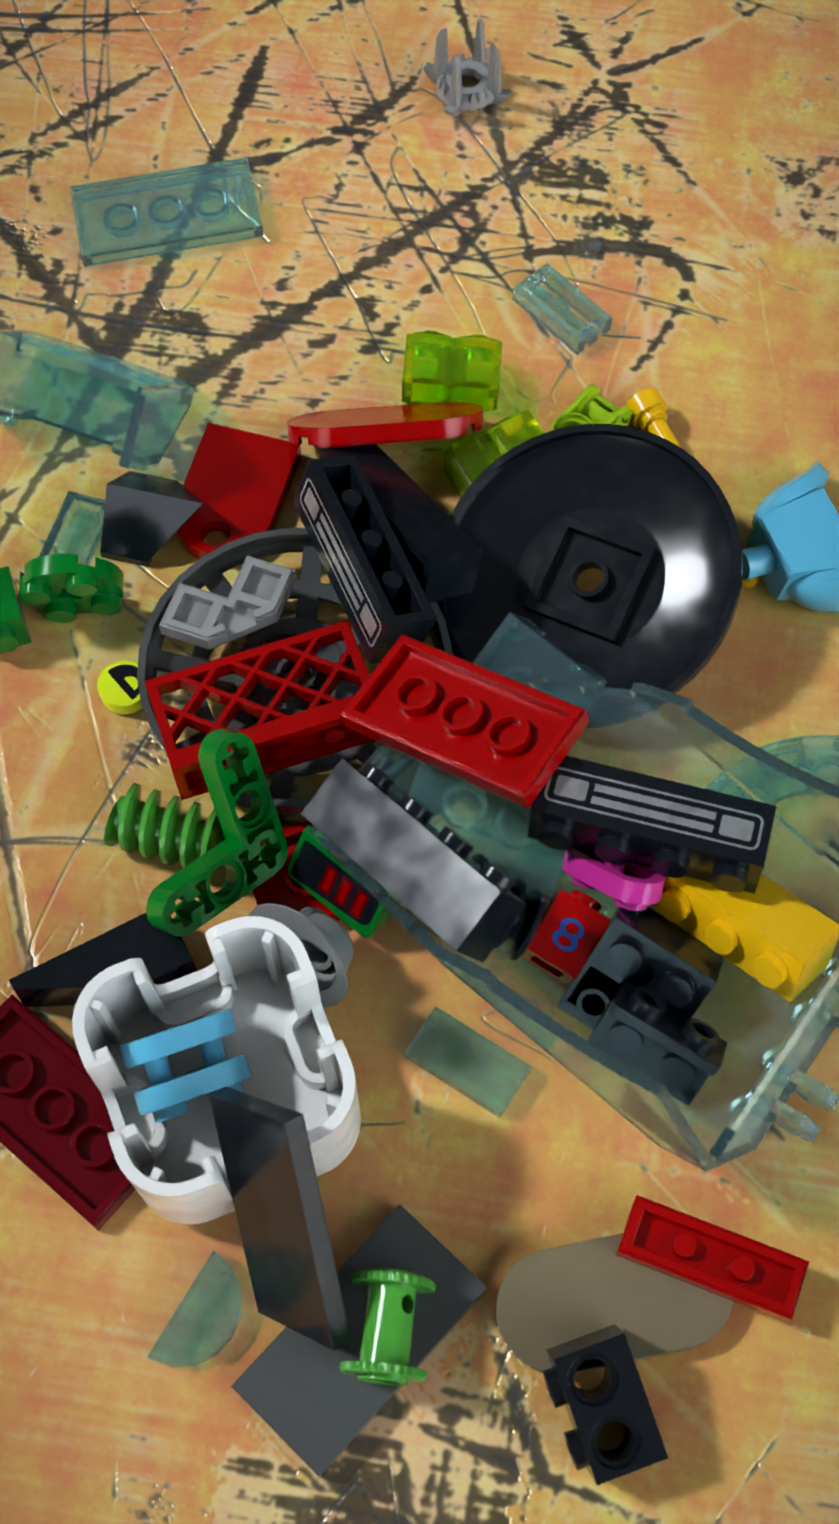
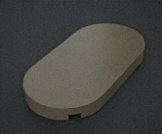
M621 1233L539 1250L519 1260L506 1274L500 1286L496 1301V1323L505 1347L524 1365L542 1373L543 1370L552 1367L547 1349L613 1324L625 1333L634 1361L696 1348L709 1341L720 1331L731 1313L734 1301L616 1256L623 1234ZM598 1359L585 1360L577 1367L575 1374L604 1368L603 1362Z

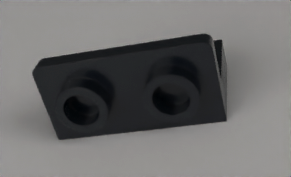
M625 980L592 1030L586 1043L687 1106L695 1098L709 1075L715 1076L720 1069L727 1042L721 1039L716 1030L706 1022L696 1018L688 1019L669 1008L665 1000L653 990L645 987L636 988Z

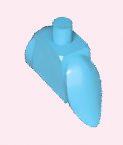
M817 460L808 470L775 488L759 503L753 515V529L746 540V549H742V580L761 576L772 597L779 601L793 600L801 606L816 612L839 613V514L824 490L829 472Z

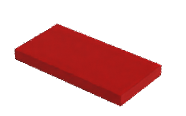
M403 634L339 714L345 727L527 809L532 805L590 722L587 710Z

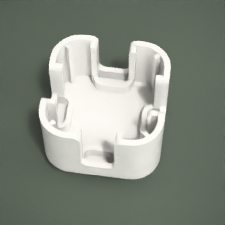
M244 916L213 926L205 933L213 962L201 970L165 984L157 985L153 983L142 958H131L110 966L97 974L85 986L75 1004L72 1018L74 1040L84 1068L101 1092L115 1131L107 1133L116 1162L145 1203L159 1216L175 1223L200 1224L235 1211L211 1103L207 1094L187 1100L189 1112L155 1123L152 1113L140 1115L133 1092L149 1086L150 1083L144 1064L128 1069L125 1068L119 1045L231 1009L237 1032L223 1036L221 1040L227 1058L245 1054L252 1077L241 1081L243 1093L304 1115L316 1176L334 1169L344 1161L353 1149L359 1135L361 1112L354 1068L343 1040H335L321 1003L317 978L307 951L293 931L282 923L269 918ZM198 1045L167 1056L173 1077L205 1066Z

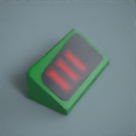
M308 825L303 830L288 866L289 877L363 938L368 939L372 937L394 913L393 895L317 828Z

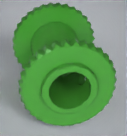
M372 1268L370 1270L355 1271L350 1275V1284L367 1289L359 1361L340 1362V1371L345 1375L357 1377L359 1381L374 1384L405 1386L407 1383L424 1382L427 1379V1372L420 1368L409 1367L416 1294L433 1293L435 1291V1283L429 1278L399 1269Z

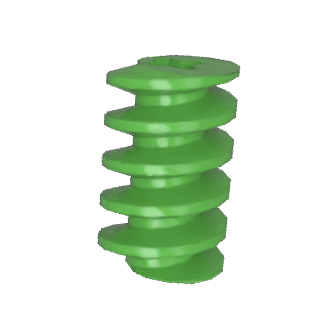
M133 783L126 795H122L113 806L104 834L105 845L113 846L119 842L123 851L131 853L139 848L141 855L149 859H153L159 854L162 863L173 865L180 859L182 868L226 840L215 808L206 821L201 820V803L195 801L186 815L182 814L181 797L174 795L166 808L161 807V791L156 789L143 802L141 801V785Z

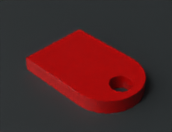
M208 422L183 484L187 490L203 502L202 506L177 531L178 538L184 549L199 560L226 543L254 533L274 530L301 458V446L294 445L290 441ZM213 531H223L229 534L228 540L221 545L212 546L203 541Z

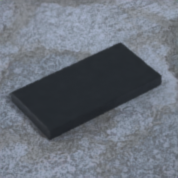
M224 1087L210 1094L209 1099L258 1312L332 1350H336L351 1340L304 1115L235 1089Z

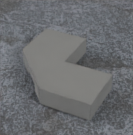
M247 555L228 598L179 582L159 624L160 632L162 635L210 650L278 622L297 580L296 571Z

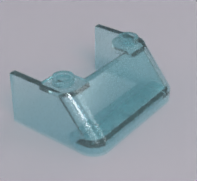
M0 329V424L17 426L19 419H34L111 445V451L120 456L119 466L127 469L132 468L146 471L149 465L159 464L191 406L196 387L194 384L45 334L27 330Z

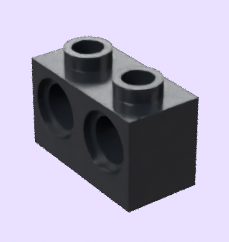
M613 1324L546 1350L552 1367L542 1371L543 1378L554 1407L566 1406L573 1429L564 1432L563 1435L577 1471L587 1467L596 1485H600L668 1459L625 1333ZM588 1359L601 1360L604 1365L602 1381L592 1389L576 1387L574 1375L577 1367ZM611 1421L624 1423L626 1434L620 1446L613 1450H602L596 1446L597 1433L604 1424Z

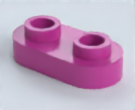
M573 848L565 849L562 869L572 877V882L577 886L597 889L614 898L613 902L615 905L632 911L646 910L648 905L661 901L665 876L658 874L653 868L629 862L622 864L609 863L598 858L593 853Z

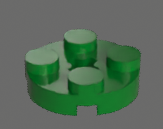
M52 554L30 560L25 564V574L20 571V600L35 608L46 610L45 617L47 620L68 623L74 621L78 613L113 615L122 610L124 574L118 566L107 560L95 557L94 567L78 564V554Z

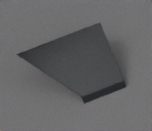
M133 471L121 475L107 483L100 547L101 557L149 567L152 557L202 506L203 502L177 480Z

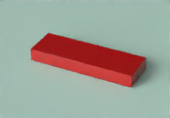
M636 1195L616 1252V1256L787 1323L793 1319L809 1265V1261L639 1195Z

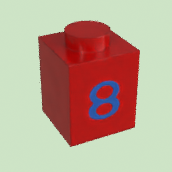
M561 889L550 900L544 910L538 932L520 957L567 985L577 979L611 919L600 913L602 906L589 895L575 889L569 894Z

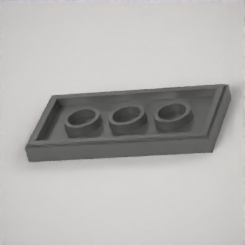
M400 1204L337 1271L351 1340L336 1350H332L285 1327L231 1386L319 1477L328 1470L401 1387L359 1381L357 1377L345 1375L339 1369L340 1362L359 1361L367 1289L350 1284V1275L359 1270L390 1268L410 1271L419 1276L429 1278L435 1283L436 1286L433 1293L416 1294L409 1367L418 1368L487 1291V1286Z

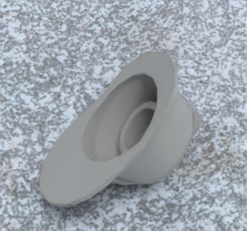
M274 903L257 905L250 912L249 916L265 917L282 923L300 939L313 966L323 1007L335 1006L345 998L349 985L346 972L351 964L354 950L349 934L336 919L328 916L327 913L319 908L305 907L298 912L285 905Z

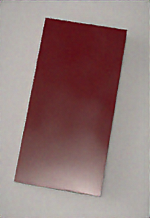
M11 995L0 1006V1143L99 1231L135 1191V1188L121 1171L114 1157L107 1133L115 1130L101 1092L85 1070L79 1052L15 996Z

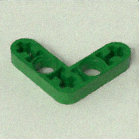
M219 728L211 731L203 739L198 754L199 765L226 840L160 883L151 892L147 900L146 913L151 925L173 936L184 937L197 930L274 876L283 867L287 858V841L255 745L251 738L245 734ZM231 746L232 751L228 753L227 747ZM226 759L228 766L223 765L222 761ZM249 789L252 796L251 807L245 816L239 818L236 814V802L239 796ZM257 855L260 857L258 860L253 859ZM224 865L227 872L226 882L219 891L212 893L210 888L211 876L219 866ZM177 899L183 900L177 905L175 904ZM175 912L176 916L171 918L170 915Z

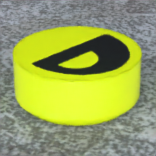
M128 660L117 661L108 665L100 673L97 681L98 693L104 706L111 712L125 715L142 709L137 680L138 663Z

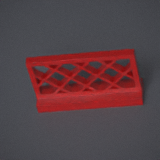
M348 620L144 681L181 800L209 791L199 765L198 754L202 742L177 749L176 741L187 726L207 735L219 728L231 730L227 727L238 710L260 718L255 726L235 732L245 734L251 738L264 775L375 741L370 737L345 727L339 716L353 696L341 700L330 696L340 680L361 687L370 676ZM343 641L346 649L337 664L315 656L322 646ZM282 658L296 663L286 679L265 672L270 662ZM350 664H352L353 669L348 668ZM307 668L329 675L320 691L297 684ZM236 674L245 679L233 695L214 687L220 677ZM256 683L278 690L268 707L246 700ZM179 689L194 693L183 710L162 703L160 696ZM289 695L311 703L307 710L295 714L286 715L279 712ZM206 698L226 705L215 723L195 716V713ZM168 719L175 721L171 727L169 725ZM228 746L227 749L229 753L232 751V747ZM223 760V765L228 766L227 760Z

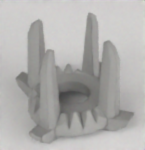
M477 20L473 58L468 57L466 59L464 54H457L448 63L447 29L440 30L436 37L434 65L427 62L424 72L436 84V91L440 100L447 105L444 109L445 114L457 117L460 111H474L478 108H484L488 104L499 105L506 102L512 90L502 89L501 55L498 48L494 44L490 46V49L485 48L483 20ZM462 76H473L479 80V83L473 87H462Z

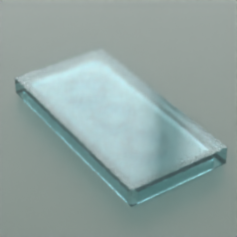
M247 157L70 186L80 253L84 267L264 237Z

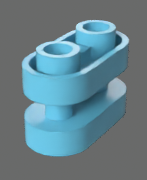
M231 1009L119 1045L125 1068L128 1069L144 1064L150 1083L149 1086L133 1092L140 1115L152 1113L155 1123L189 1112L187 1100L207 1094L209 1098L210 1094L224 1087L244 1092L241 1081L252 1077L245 1054L227 1058L221 1037L237 1032ZM198 1045L205 1066L173 1077L167 1056Z

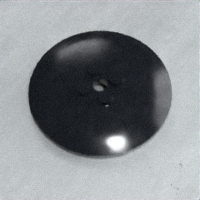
M614 424L569 426L533 437L512 448L488 466L468 487L458 501L450 518L483 549L473 592L436 601L447 624L454 656L587 710L590 720L589 724H602L621 720L642 713L680 691L708 664L720 647L734 618L742 587L743 557L739 531L731 507L721 488L711 474L695 458L679 446L648 431L629 426ZM591 568L601 570L603 572V580L598 588L592 591H582L577 588L578 577L583 571Z

